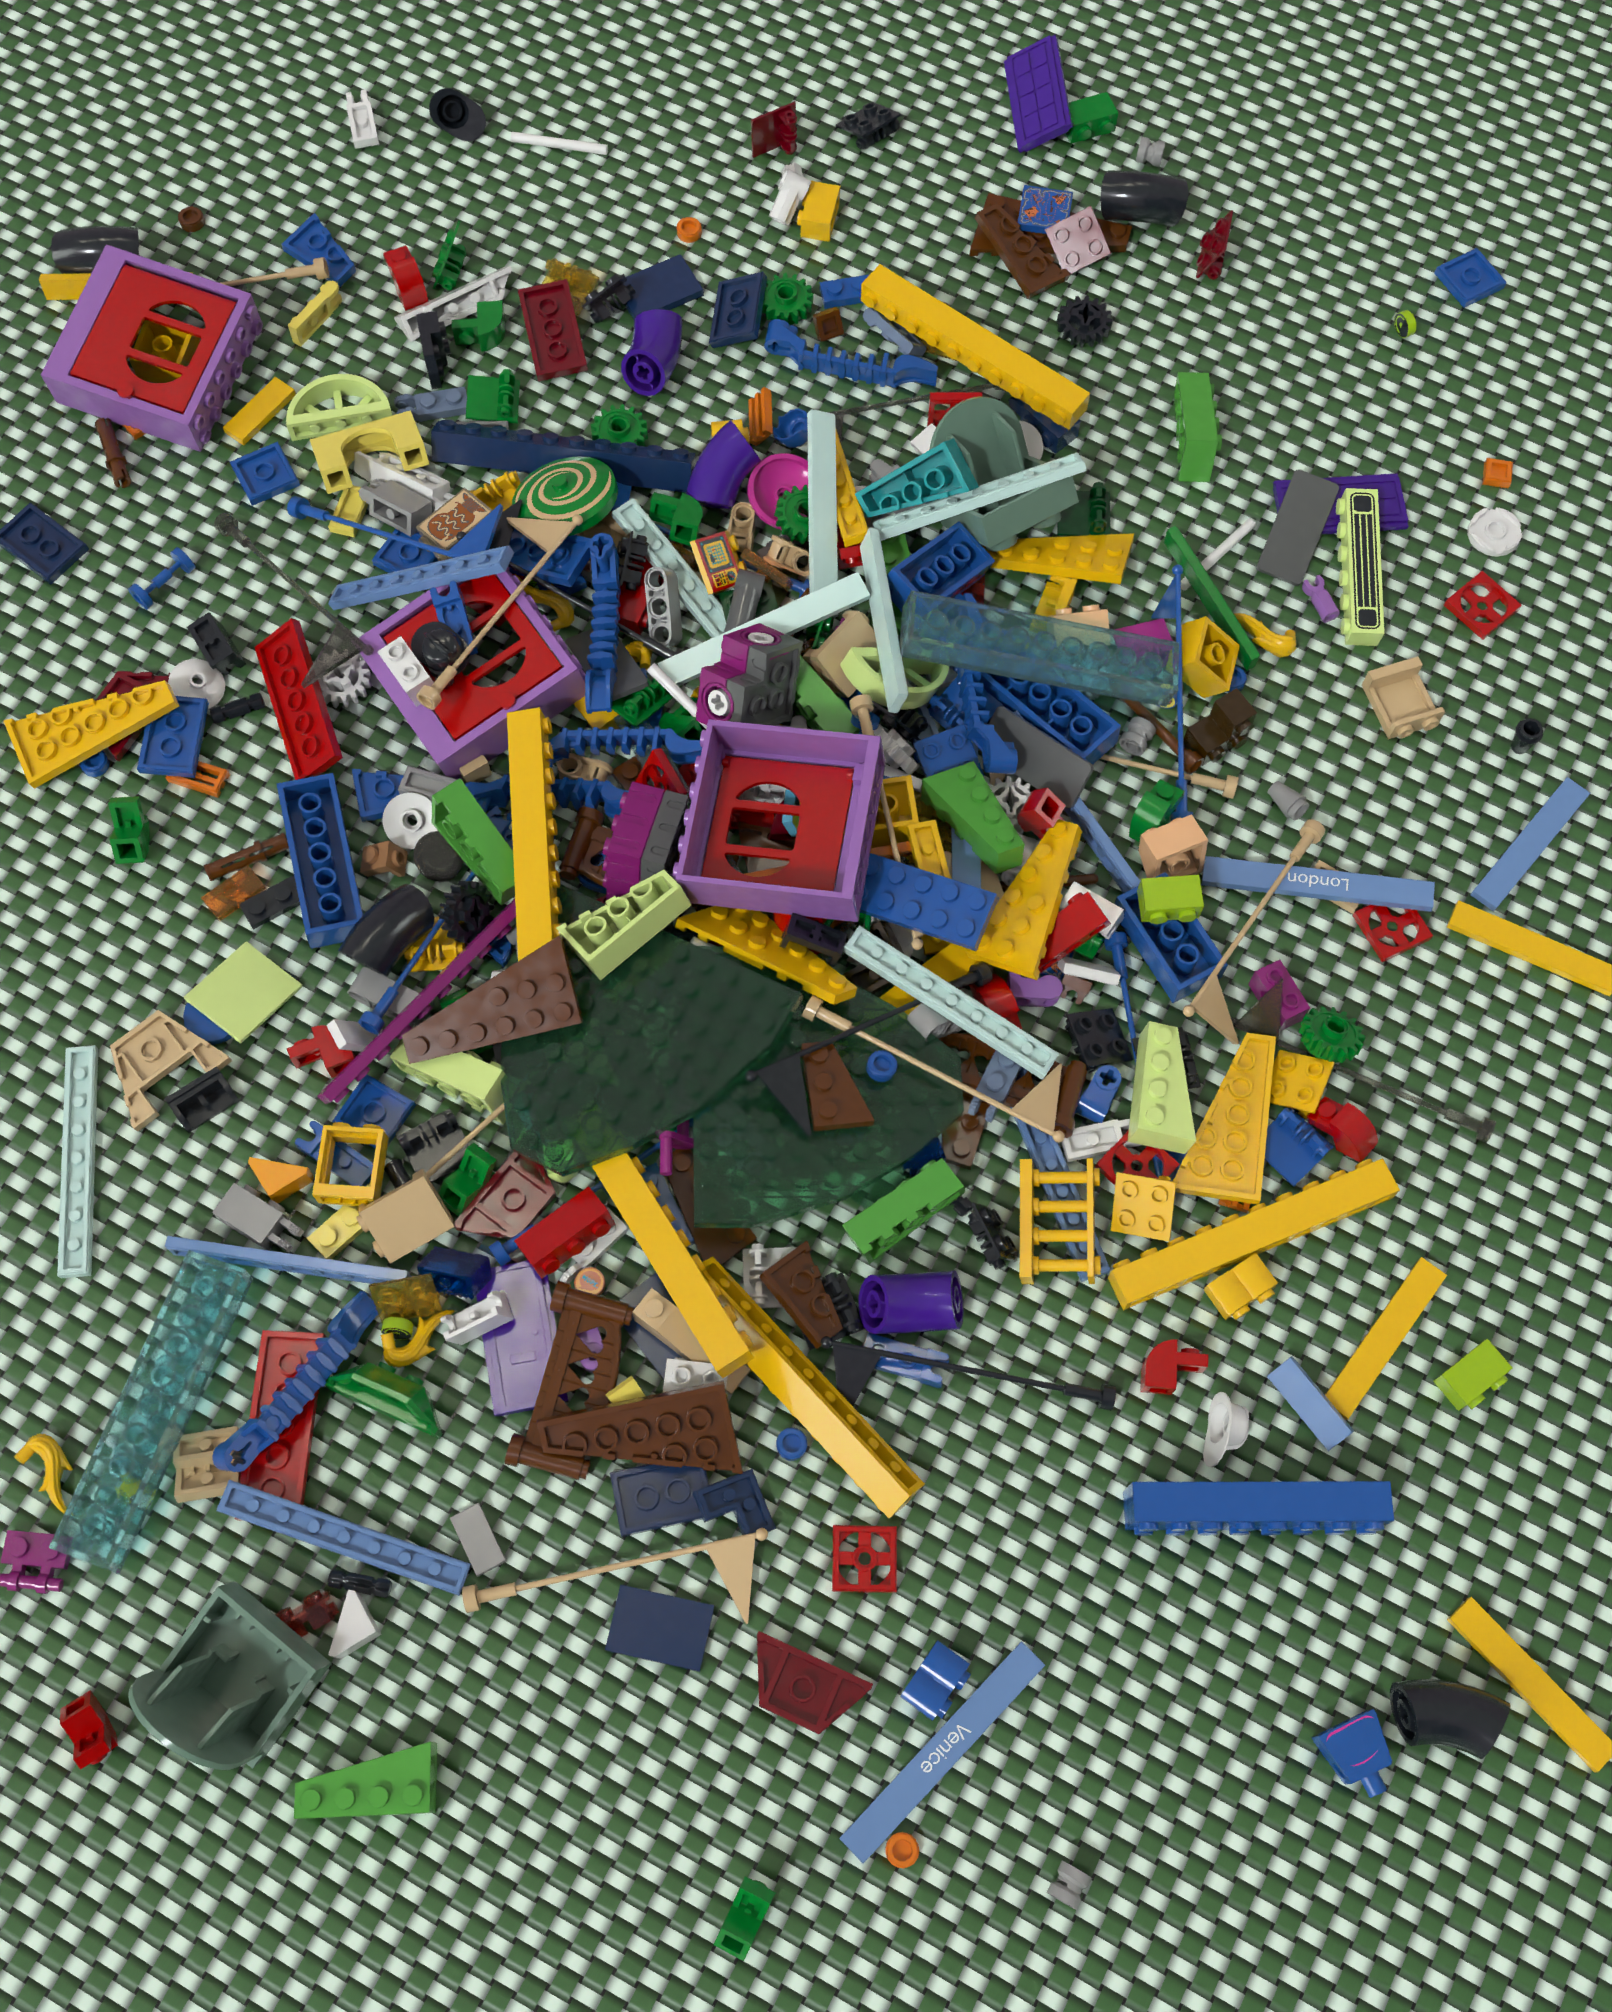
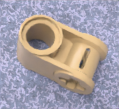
M740 502L735 504L731 510L727 531H729L730 535L734 534L737 539L739 550L736 552H744L747 556H751L753 551L755 511L749 503ZM746 518L748 520L741 521L739 519Z
M773 534L771 537L773 540L767 556H764L762 560L802 576L809 575V561L804 568L797 567L799 557L806 555L809 559V551Z
M570 753L569 759L564 758L557 761L560 779L568 777L569 780L583 778L584 780L593 781L595 778L599 781H606L607 777L611 776L613 772L612 766L602 760L590 759L574 753ZM568 769H576L573 772H566Z

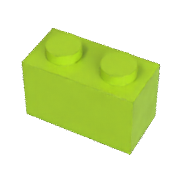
M1199 875L1142 878L1139 883L1137 895L1141 922H1151L1152 924H1162L1168 920L1191 922L1200 917L1204 908Z
M1486 1339L1433 1382L1458 1411L1467 1405L1472 1410L1486 1399L1482 1394L1489 1387L1495 1391L1509 1380L1505 1374L1513 1369V1367L1494 1345Z

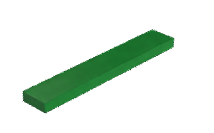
M1175 525L1167 529L1164 544L1177 564L1183 567L1184 575L1217 626L1240 645L1237 657L1246 671L1254 668L1260 657L1258 650L1178 527Z

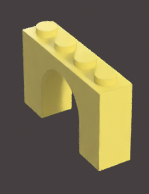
M411 410L310 439L328 494L353 487L348 469L354 461L355 452L361 451L364 454L373 451L393 452L399 457L404 472L430 464Z

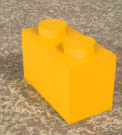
M811 181L809 191H807L802 200L804 209L799 210L797 225L801 226V237L830 242L840 205V186Z

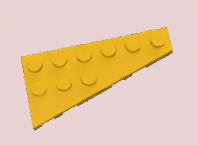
M1134 533L1017 539V542L1012 547L1001 551H988L986 546H981L995 560L990 568L1121 584L1133 546Z
M164 680L136 687L129 693L119 695L116 692L108 694L105 699L95 701L92 698L55 707L48 713L38 715L35 712L27 714L24 719L15 721L11 718L3 721L27 781L35 789L179 707V704L171 686Z
M1058 819L1054 827L1048 829L995 906L977 951L968 948L965 950L969 958L984 961L986 964L1038 981L1040 960L1044 959L1047 951L1045 947L1046 940L1053 931L1063 897L1061 894L1062 887L1069 878L1068 867L1070 861L1075 858L1082 830L1078 824Z
M713 906L678 917L676 920L675 928L683 932L688 928L698 933L697 938L706 943L711 940L723 945L724 952L761 970L766 966L776 971V977L785 982L791 979L803 984L802 989L830 1004H838L854 998L856 995L857 987L807 947L792 941L788 942L785 949L779 947L783 932L774 921L761 911Z
M1246 1033L1195 1135L1196 1142L1188 1150L1173 1179L1176 1182V1193L1257 1205L1260 1203L1276 1036Z

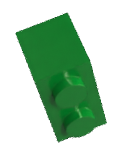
M1108 92L1069 102L1073 127L1065 134L1070 144L1115 131L1118 111Z

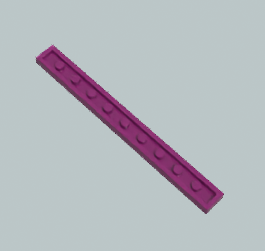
M515 898L317 1095L325 1104L333 1100L338 1103L350 1091L347 1086L354 1079L359 1082L371 1070L368 1065L374 1058L378 1061L381 1060L392 1049L388 1044L395 1037L399 1040L402 1039V1035L412 1029L409 1023L416 1016L419 1019L423 1018L432 1009L429 1003L436 996L439 999L443 998L452 989L449 983L456 976L459 979L464 977L472 969L469 963L476 956L479 959L485 956L492 948L489 943L496 936L501 939L510 931L512 927L509 923L516 917Z

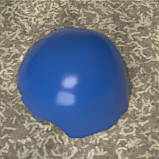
M797 408L790 410L784 416H779L778 427H773L774 438L789 448L804 445L808 440V412Z

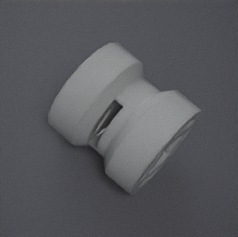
M1141 137L1136 162L1144 163L1147 160L1152 166L1160 167L1166 142L1158 140L1151 143L1149 138Z
M1134 717L1128 725V731L1124 732L1121 736L1119 744L1126 752L1135 756H1141L1147 748V741L1152 740L1155 735L1156 728L1150 721L1142 717Z
M1061 1861L1057 1870L1059 1876L1055 1882L1050 1884L1047 1893L1077 1910L1081 1903V1892L1083 1889L1088 1888L1092 1878L1072 1865Z

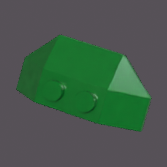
M367 1362L327 1378L325 1386L329 1390L437 1439L441 1438L443 1433L430 1394L422 1386L423 1380L410 1374L403 1378L395 1374L397 1369L384 1362H379L378 1366Z

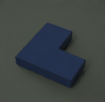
M753 1469L693 1492L704 1523L733 1512L742 1535L754 1533L759 1528H765L767 1532L776 1529Z

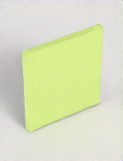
M246 941L188 992L184 999L236 1041L242 1043L302 988V984Z

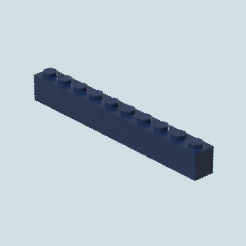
M453 420L437 421L431 430L432 461L532 473L539 467L558 459L576 456L590 457L608 465L618 483L684 493L687 492L696 459V453L689 452L683 448L668 450L658 445L643 447L637 446L633 442L619 444L611 443L607 439L587 440L577 435L562 437L553 432L538 434L528 429L514 431L507 430L503 426L490 428L482 427L478 423L457 424Z

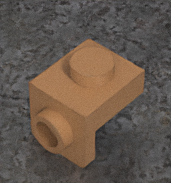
M391 841L363 847L360 873L369 877L391 872L398 877L405 876L408 853Z

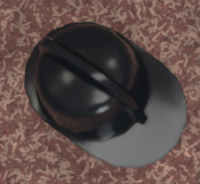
M451 88L441 89L432 96L429 103V113L433 122L441 129L462 141H474L483 134L486 126V117L482 108L476 102Z
M429 622L417 629L411 641V649L415 657L438 676L441 675L448 665L452 666L468 647L463 638L441 622ZM470 654L456 669V675L465 669L469 663Z

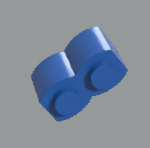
M937 1640L900 1697L931 1721L934 1720L936 1715L942 1719L953 1703L948 1699L949 1695L955 1687L961 1690L971 1674L966 1671L970 1664Z

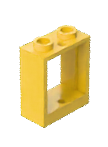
M335 1122L333 1126L323 1125L312 1193L318 1203L359 1206L363 1203L368 1205L380 1198L389 1140L384 1129L373 1124H365L363 1128L351 1127L350 1124ZM336 1142L376 1145L370 1187L329 1184Z

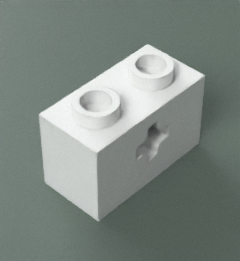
M400 636L379 650L378 654L417 707L421 703L418 701L416 694L424 685L431 687L434 682Z

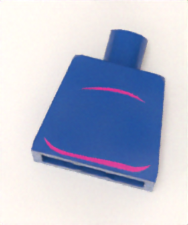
M1374 1709L1366 1710L1311 1737L1345 1785L1361 1780L1369 1798L1387 1790L1378 1771L1391 1765L1392 1759Z

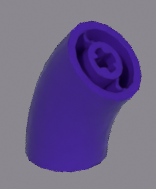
M654 309L644 311L635 317L632 344L621 362V372L625 382L636 393L645 396L656 395L668 383L676 367L682 343V317L679 314L670 310Z
M732 420L726 423L709 441L692 471L686 494L696 499L701 506L732 509L744 479L754 466L761 461Z
M955 1270L870 1275L865 1278L859 1292L858 1308L860 1319L864 1328L869 1333H909L962 1328L964 1315L963 1295L960 1279Z

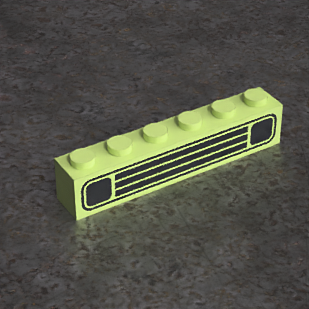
M1346 488L1341 499L1338 498L1336 503V514L1340 515V522L1337 526V538H1341V546L1338 549V562H1342V570L1339 573V586H1343V594L1340 597V610H1344V618L1341 621L1340 630L1341 634L1345 635V645L1378 646L1385 634L1378 489Z

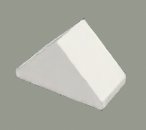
M349 1589L328 1654L337 1659L346 1657L382 1635L361 1594Z

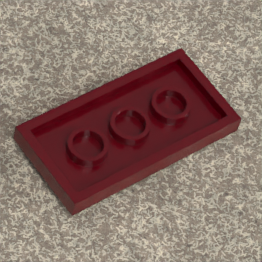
M567 279L518 289L538 381L588 371Z

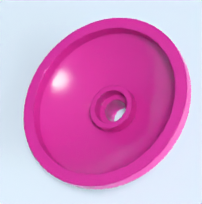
M779 453L764 458L755 466L748 480V499L756 515L766 524L782 530L781 527L776 526L778 518L774 516L779 496H783L785 490L791 493L793 486H796L799 491H802L804 485L808 487V461L797 455Z

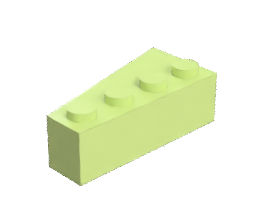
M662 870L630 887L629 893L621 897L613 896L605 901L607 905L592 913L588 910L578 915L579 920L568 926L566 923H563L556 927V929L562 935L567 945L601 981L687 910L691 903L682 887L665 870Z
M1149 1021L1139 1035L1127 1142L1186 1154L1196 1142L1178 1027Z
M402 1038L390 1056L401 1071L431 1087L437 1083L436 1086L441 1091L454 1099H457L460 1095L465 1102L471 1105V1108L480 1113H483L484 1109L493 1113L517 1091V1088L505 1074L506 1069L502 1065L494 1061L488 1064L472 1051H467L466 1053L458 1052L409 1064ZM518 1098L494 1120L504 1125L516 1106Z

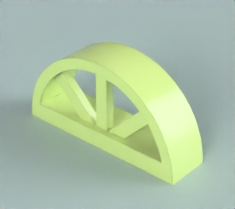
M333 374L310 382L294 396L287 410L286 426L291 440L296 441L320 437L392 416V411L384 392L370 380L352 374ZM342 396L363 398L358 405L343 407ZM334 397L335 409L320 411L314 407L320 402Z
M851 647L840 664L844 674L862 694L870 695L872 701L887 707L877 648ZM900 648L905 677L919 686L907 687L909 695L901 710L915 709L923 706L930 701L939 689L949 671V657L946 649ZM919 674H931V683Z

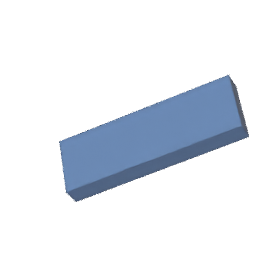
M1293 1356L1267 1375L1268 1379L1328 1451L1354 1432L1352 1427Z

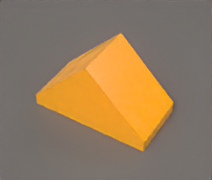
M249 1157L248 1164L266 1193L276 1203H280L312 1183L314 1175L308 1167Z

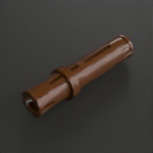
M99 418L95 422V428L106 456V467L112 473L115 486L119 488L121 483V487L126 488L132 481L126 468L128 462L121 453L111 420L106 418V425L105 419Z
M283 832L262 842L260 840L254 841V845L212 863L205 864L204 868L210 881H214V879L238 871L256 862L262 861L264 863L268 861V857L284 850H289L285 833ZM271 845L273 846V848H271V849H269V850H266V851H264V852H261V853H259V854H257V855H254V856H252V857L250 856V854H252V853H254V852H257V851H259V850H262V849H264V848H266V847H269V846H271ZM245 857V859L240 862H237L225 868L222 867L225 864Z

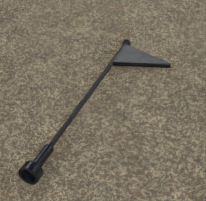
M521 499L502 512L489 549L509 546L514 527L508 523L507 517L518 518L522 505ZM463 531L458 532L456 535L457 540L460 541L466 533ZM511 561L508 567L526 577L530 573ZM537 576L531 579L592 614V607ZM618 623L619 630L641 641L644 647L665 659L684 651L681 648L673 651L648 636L645 638Z
M980 961L970 966L968 974L948 983L959 990L972 984L982 987L992 982V972L984 961ZM916 999L757 1071L749 1070L746 1072L745 1078L748 1082H754L758 1077L807 1136H810L811 1129L800 1058L920 1005L922 1002Z
M824 1336L820 1341L821 1346L825 1349L833 1347L837 1390L852 1406H854L880 1356L1062 1391L1063 1395L1096 1401L1098 1402L1099 1409L1112 1411L1115 1404L1116 1386L1102 1384L1100 1389L1070 1383L1059 1385L834 1341L829 1336Z

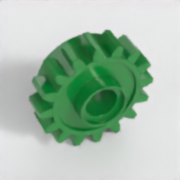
M787 273L783 274V278H779L775 274L774 281L767 279L762 313H766L767 320L780 319L786 321L789 325L798 324L799 321L807 318V312H812L814 294L812 293L811 285H806V279L804 278L798 281L797 274H794L792 278H788Z
M621 404L620 409H616L614 405H611V411L607 412L605 409H601L602 416H594L595 423L591 424L592 440L607 439L611 443L619 444L633 442L637 446L645 447V440L648 439L647 421L643 420L641 412L635 414L634 407L625 410L624 404Z
M807 485L803 486L802 491H799L796 486H793L791 493L785 490L782 498L778 499L774 516L778 518L776 526L782 529L781 534L790 537V541H800L801 544L809 541Z
M1320 1006L1318 1011L1312 1008L1309 1014L1306 1013L1298 1030V1033L1302 1034L1301 1042L1304 1043L1306 1049L1312 1055L1335 1063H1343L1346 1059L1352 1061L1355 1055H1358L1361 1051L1366 1036L1361 1034L1362 1026L1354 1025L1357 1020L1356 1018L1348 1019L1346 1017L1347 1012L1343 1011L1339 1014L1335 1007L1327 1011L1324 1006Z

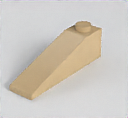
M651 1288L633 1310L634 1321L682 1358L688 1361L711 1363L678 1307ZM744 1364L728 1375L726 1391L729 1394H733L750 1372V1368Z

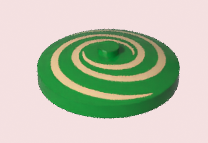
M567 457L549 462L530 473L516 489L512 505L520 499L522 500L518 518L572 522L574 515L582 516V524L576 526L568 535L572 536L593 527L611 511L617 500L618 485L612 470L604 462L590 457Z

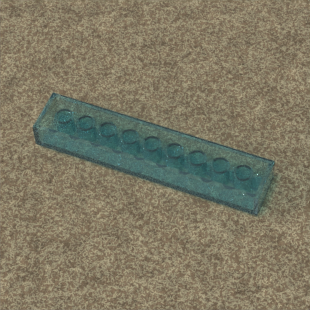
M911 590L902 608L900 650L902 657L1164 707L1167 706L1178 692L1179 642Z
M188 1250L49 1545L50 1549L117 1575L120 1574L171 1462L173 1453L181 1440L252 1284L253 1278L246 1269Z

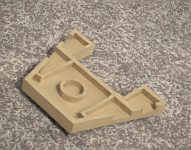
M159 1010L110 1045L118 1078L122 1082L125 1104L129 1108L131 1126L136 1131H140L160 1116L144 1094V1091L191 1056L196 1058L205 1072L210 1071L216 1066L221 1070L232 1062L228 1055Z

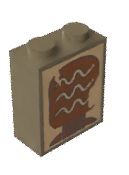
M464 487L416 526L421 536L418 540L421 543L449 551L459 542L456 538L458 532L463 531L466 534L470 532L492 509ZM433 552L439 561L451 559V557Z

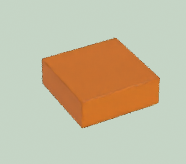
M1486 458L1482 485L1508 489L1512 481L1513 462Z

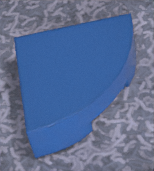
M506 935L501 939L496 936L489 943L492 948L487 954L505 967L512 954V944L508 941Z

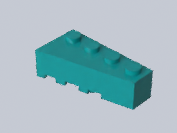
M953 438L942 442L855 493V496L866 517L869 518L969 492L979 486L958 444Z

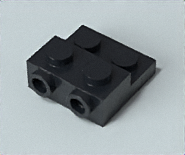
M437 311L416 314L431 388H442L440 377L445 376L443 366H448L446 355L451 354L448 338L443 339L447 337L444 321L439 322Z

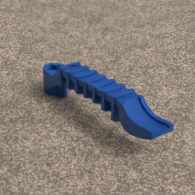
M780 319L771 320L768 324L764 343L765 350L774 355L790 357L798 365V370L805 368L811 370L812 373L817 371L824 372L827 376L833 374L838 375L842 379L848 377L852 378L853 381H866V384H880V387L887 385L896 388L907 382H918L936 387L938 366L913 355H901L895 360L893 368H889L891 360L889 353H884L881 366L876 365L874 354H870L867 363H864L860 353L855 354L854 360L848 359L846 350H842L840 357H836L833 347H828L827 353L822 354L819 344H814L813 352L807 351L806 339H801L797 336V327L789 325L786 321Z
M607 533L596 534L589 541L592 584L595 593L592 594V599L595 606L591 610L594 619L591 620L594 632L590 633L593 644L589 645L591 654L587 655L591 669L587 670L585 675V705L587 714L598 711L612 712L613 688L615 682H617L616 673L618 668L616 660L618 659L617 646H619L617 633H619L618 620H620L618 608L621 604L619 601V595L621 594L618 573L619 555L613 538Z
M964 593V600L961 604H958L961 629L958 631L957 638L952 642L954 648L952 657H955L956 664L954 669L958 673L957 684L960 685L959 698H962L963 702L961 712L965 714L963 722L967 726L966 739H971L982 751L983 768L986 773L1014 774L1018 764V754L1014 748V743L1003 742L994 730V725L987 724L989 721V711L984 710L986 707V697H981L984 686L983 683H979L981 679V669L979 668L982 661L981 656L984 652V642H975L984 627L981 611L972 594Z
M578 727V730L563 728L560 734L549 740L553 748V759H550V767H553V763L559 760L569 759L571 748H575V752L579 756H585L586 746H590V751L594 755H600L601 746H606V751L611 755H615L616 745L621 746V751L624 754L630 755L632 745H637L636 753L640 757H645L647 745H652L651 752L653 749L662 748V745H666L671 760L677 764H693L696 757L701 756L702 752L700 740H687L678 736L672 728L661 729L660 727H655V729H645L644 727L630 729L629 727H624V729L616 730L613 727H609L608 730H600L598 727H593V730H584Z
M506 774L502 778L490 783H465L485 813L492 810L495 806L506 808L511 798L510 777ZM563 777V779H555V783L551 785V793H554L555 800H558L562 808H567L569 802L572 801L577 811L580 807H583L584 802L585 807L597 810L599 803L605 802V814L611 818H614L615 814H621L620 801L623 792H629L615 787L610 781H599L595 778L593 781H589L583 778L569 780L568 777Z
M360 1291L332 1319L327 1328L331 1335L328 1338H317L315 1343L319 1349L317 1351H308L306 1354L308 1358L306 1364H298L295 1368L298 1373L293 1378L285 1379L286 1387L282 1391H275L272 1394L273 1402L270 1405H262L260 1417L258 1419L250 1418L246 1424L214 1449L212 1460L216 1468L230 1472H241L247 1469L262 1450L280 1438L279 1434L291 1425V1420L303 1411V1406L315 1397V1392L326 1384L327 1378L338 1370L337 1367L343 1360H347L350 1351L357 1347L364 1330L382 1311V1308L369 1298L365 1291Z

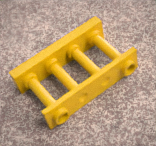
M936 820L907 824L906 831L912 856L900 858L901 863L951 879ZM926 934L920 937L923 941L925 956L937 954L950 944V942Z
M1087 1158V1171L1039 1172V1169H1034L1032 1159H1020L1019 1277L1022 1284H1034V1275H1039L1040 1272H1087L1089 1284H1095V1275H1101V1257L1095 1256L1094 1186H1100V1168H1094L1093 1158ZM1087 1183V1200L1039 1201V1198H1034V1187H1040V1184ZM1087 1212V1230H1039V1227H1034V1216H1039L1040 1213ZM1040 1242H1087V1259H1039V1256H1034V1245H1039Z

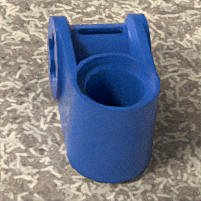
M1104 1065L1096 1071L1088 1088L1085 1089L1075 1113L1095 1123H1102L1121 1082V1073L1117 1068L1111 1065ZM1106 1078L1111 1080L1107 1086L1102 1084Z

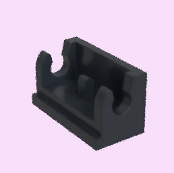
M210 612L187 626V629L212 669L216 668L223 675H228L229 671L226 667L229 664H234L238 668L246 665L223 625Z
M792 913L782 933V941L779 947L785 949L788 942L792 941L832 957L829 965L835 967L843 953L847 933Z
M217 1066L164 1098L188 1133L240 1101Z

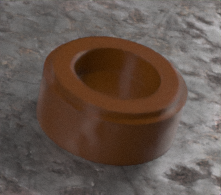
M186 207L178 214L179 223L182 229L187 232L199 231L205 225L204 215L197 207Z

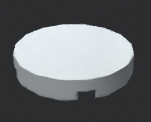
M1497 507L1495 510L1484 508L1475 513L1468 525L1467 535L1470 543L1478 551L1485 555L1498 557L1508 555L1515 550L1522 538L1520 521L1513 513Z

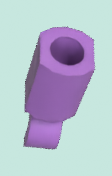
M1320 575L1316 576L1314 581L1316 586H1312L1308 580H1304L1302 590L1306 595L1311 596V602L1322 621L1326 623L1336 619L1340 611L1328 590L1324 589V579Z

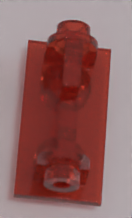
M328 1589L323 1593L317 1590L302 1600L304 1604L293 1610L291 1607H287L275 1615L300 1637L308 1634L304 1625L305 1621L309 1620L312 1628L316 1630L334 1620V1615L338 1614L339 1610L334 1601L328 1604L327 1601L330 1600V1590Z

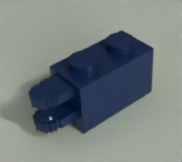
M1011 397L1008 400L1012 410L1020 416V421L1033 425L1041 435L1043 446L1049 448L1055 454L1078 437L1081 423L1079 419L1068 430L1062 425L1056 424L1041 412L1033 410L1030 405L1020 399Z

